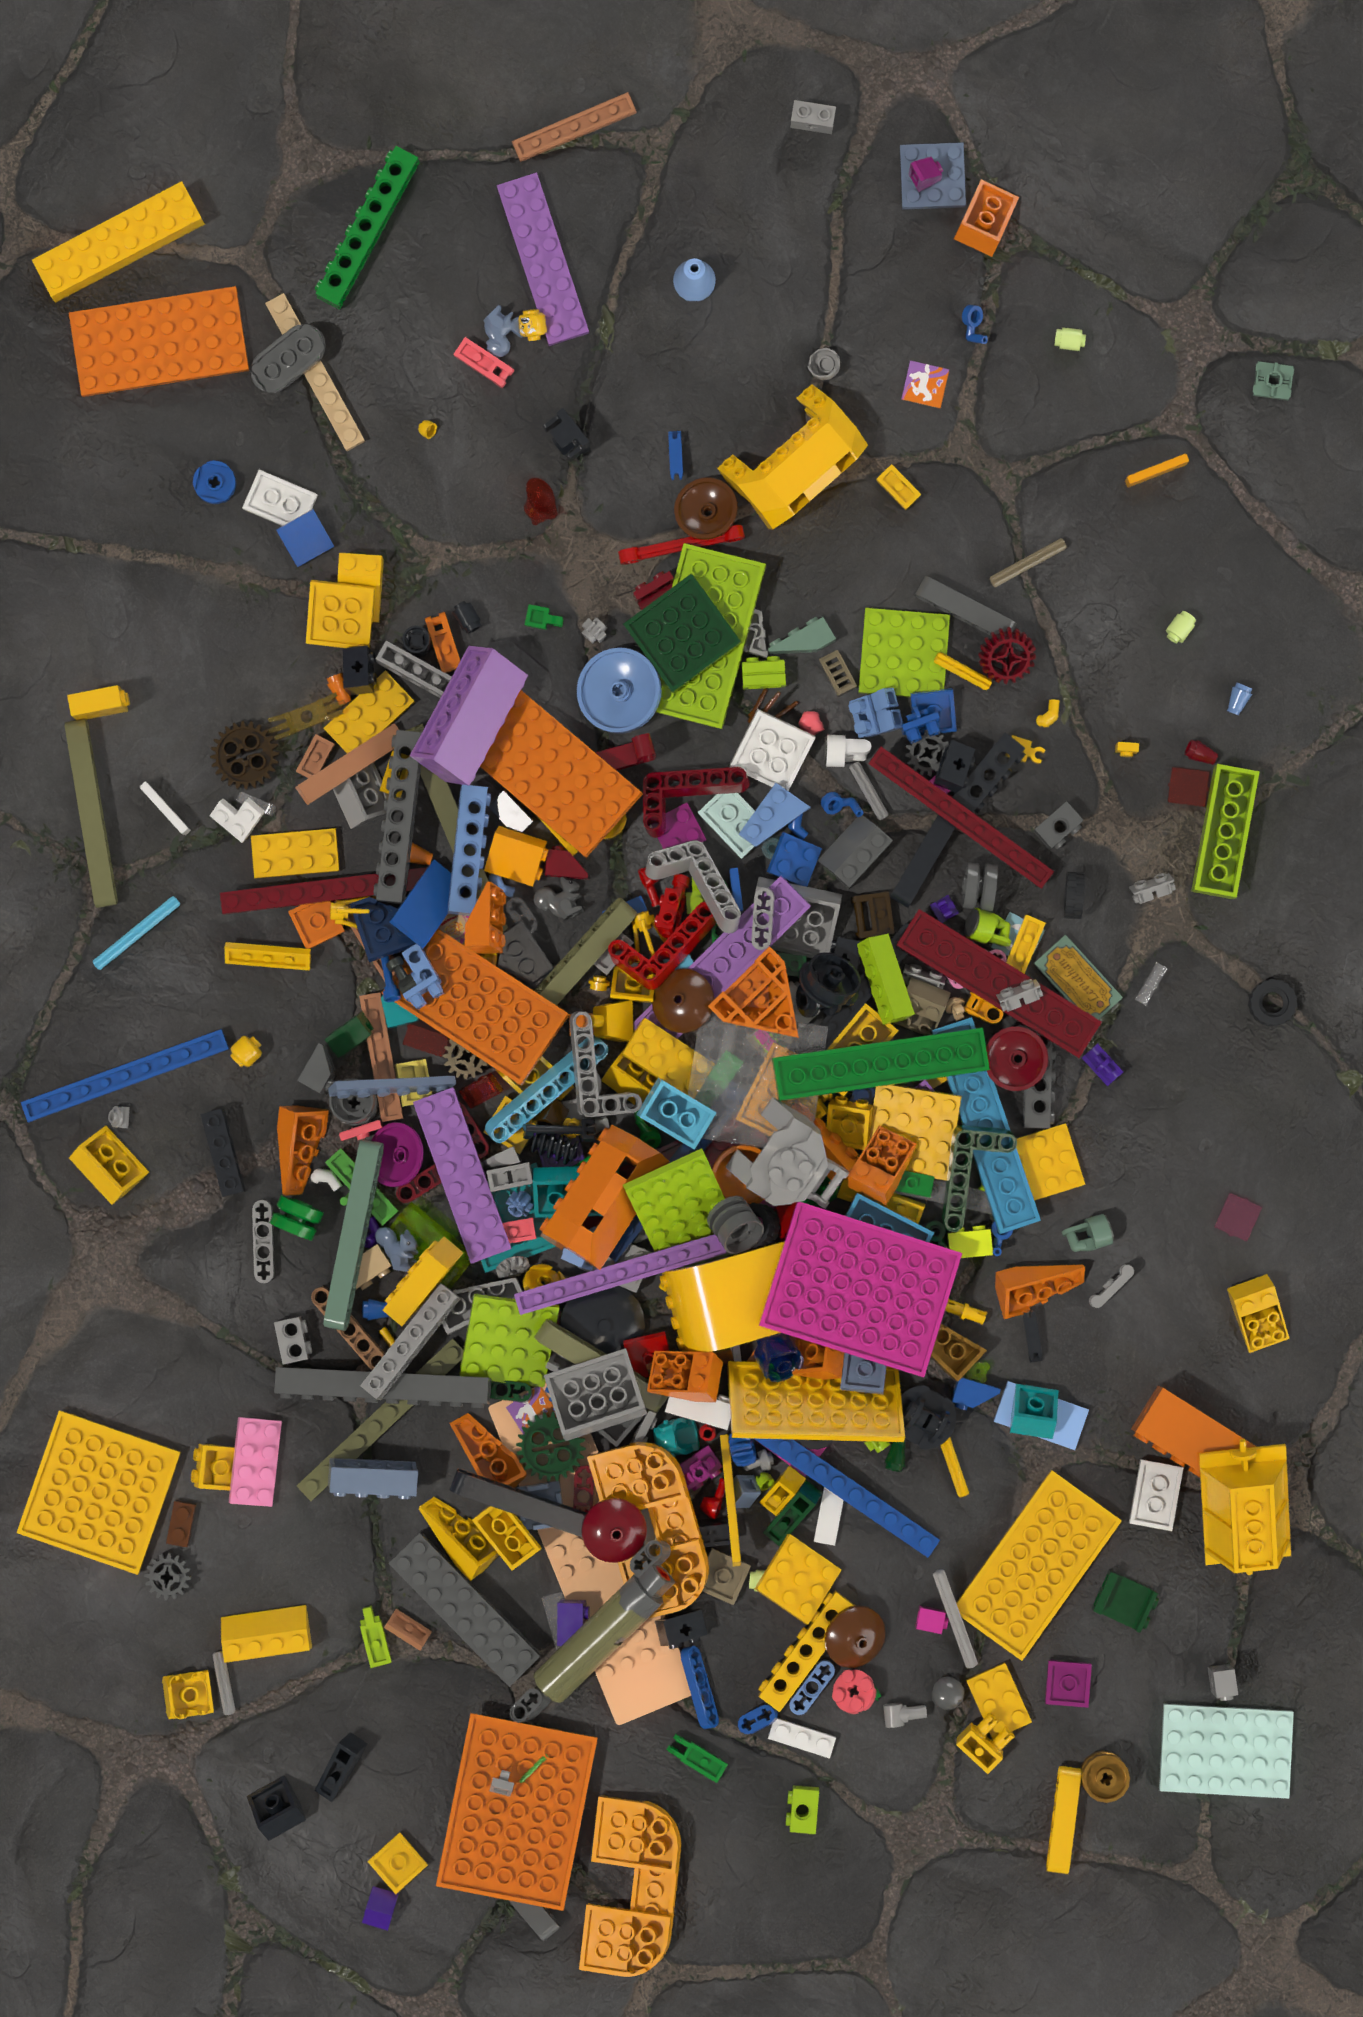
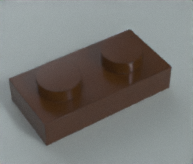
M174 1501L166 1544L188 1547L196 1504Z

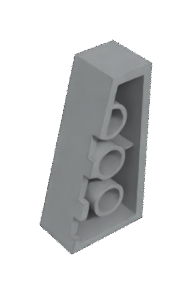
M518 1278L453 1290L452 1292L461 1299L442 1322L447 1335L468 1327L474 1294L515 1299L514 1294L523 1292Z

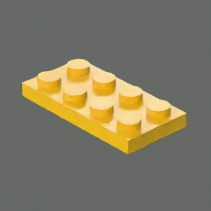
M385 670L377 678V684L374 685V693L359 694L324 729L346 753H349L388 728L415 701Z
M336 828L251 836L255 879L340 871Z
M646 1018L642 1019L621 1055L656 1078L659 1077L695 1099L715 1066L713 1062Z

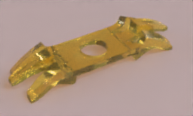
M334 692L301 708L268 718L269 723L287 720L268 729V731L273 733L290 728V730L278 734L274 738L278 740L291 736L296 732L344 714L343 710L329 715L327 713L345 704V701L342 700L324 706V703H328L338 696ZM306 710L311 711L313 714L312 720L308 723L303 722L301 719L302 713Z

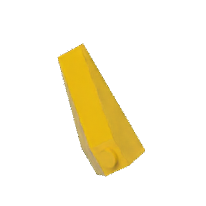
M436 1497L431 1498L419 1507L423 1517L454 1565L470 1581L485 1571L499 1556L469 1517L467 1520L461 1517L454 1508Z

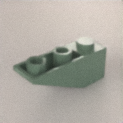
M814 617L806 622L807 626L803 629L795 628L788 633L789 637L784 640L778 638L771 642L768 654L818 652L834 643L836 638L823 617L820 619Z

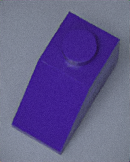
M561 1599L557 1603V1646H562L586 1622V1619H589L590 1607L586 1606V1600Z

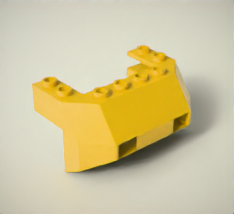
M813 384L796 398L806 407L804 410L812 419L798 432L794 433L782 446L777 448L771 456L761 462L754 471L733 454L717 468L726 482L750 502L768 529H775L794 516L854 463L868 446L857 427L839 406Z

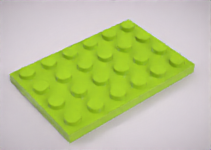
M702 1148L623 1184L655 1252L714 1235L712 1229L707 1224V1217L713 1207L724 1200L725 1197Z

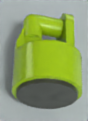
M975 908L969 913L964 926V933L968 939L983 944L990 942L1004 947L1011 945V940L1009 939L1011 925L1009 922L1003 920L997 914L980 908ZM995 928L1000 929V935L994 934Z

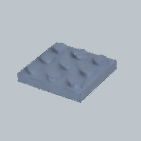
M963 143L900 145L902 210L966 207ZM932 157L935 162L938 161L943 169L941 181L918 192L908 175L910 164L916 160Z

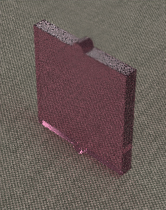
M1229 1193L1214 1227L1228 1233L1229 1236H1235L1247 1242L1262 1207L1249 1202L1247 1198L1242 1199Z

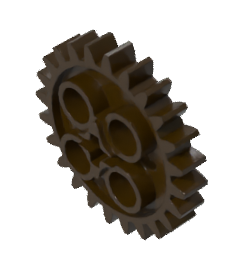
M242 721L241 727H238L234 722L232 730L225 726L227 733L218 732L221 739L213 740L218 745L217 747L210 748L216 752L215 755L210 756L211 759L216 760L211 766L219 768L215 774L217 776L223 774L222 782L229 779V787L236 783L237 790L241 788V785H244L245 790H248L249 784H252L257 789V782L265 785L263 778L266 777L271 780V776L268 773L270 771L276 772L272 766L273 764H279L274 759V757L280 755L279 752L274 751L278 744H271L275 739L274 736L266 737L269 731L266 729L261 732L262 726L260 724L254 728V723L251 721L248 727H246L245 722ZM250 737H255L257 744L252 748L247 747V740ZM229 744H236L237 750L235 753L227 754L226 748ZM258 749H263L261 753H254L248 755V760L246 761L243 758H238L230 763H227V760L230 758L242 756L243 751H246L247 753H252L257 751ZM257 757L263 758L264 761L263 765L259 768L253 766V761ZM236 764L243 765V771L240 774L233 773V767Z

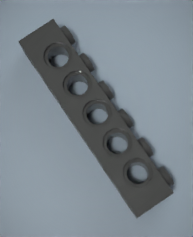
M1046 1038L1048 1067L1041 1079L1045 1083V1089L1040 1092L1033 1086L1024 1090L1023 1128L1049 1129L1050 1124H1054V1111H1051V1103L1055 1102V1090H1051V1081L1055 1082V1069H1052V1060H1056V1047H1052V1042ZM1038 1100L1042 1101L1045 1105L1044 1111L1041 1113L1036 1112L1033 1108L1034 1103Z

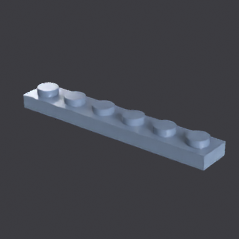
M455 1076L335 1081L328 1088L329 1097L337 1096L338 1099L348 1098L351 1095L364 1098L371 1094L384 1097L391 1093L404 1096L411 1092L424 1095L432 1091L439 1093L450 1089L456 1084Z

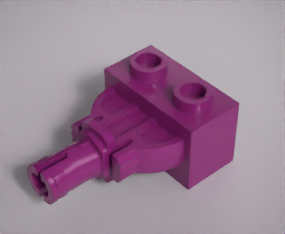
M709 1444L679 1464L682 1468L688 1491L692 1489L693 1492L703 1486V1481L708 1477L713 1479L721 1473L720 1468L723 1467Z

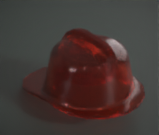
M529 479L526 483L527 499L524 504L526 515L531 519L533 525H538L548 519H555L558 513L552 489L542 479Z

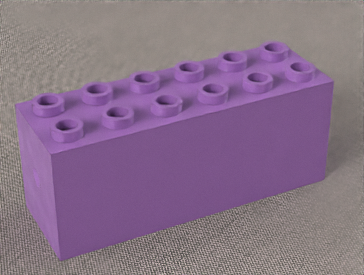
M468 646L413 748L410 757L445 782L469 786L475 779L478 768L485 760L490 746L494 743L495 737L500 727L504 724L509 710L513 707L519 691L524 687L528 675L493 648Z

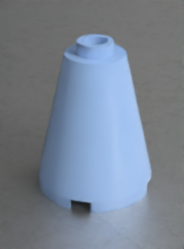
M695 258L679 265L673 278L675 290L680 297L687 301H702L709 297L714 290L716 281L713 269L706 262Z

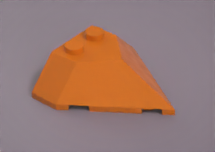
M770 946L725 992L723 991L708 1005L723 1022L799 1038L785 961Z

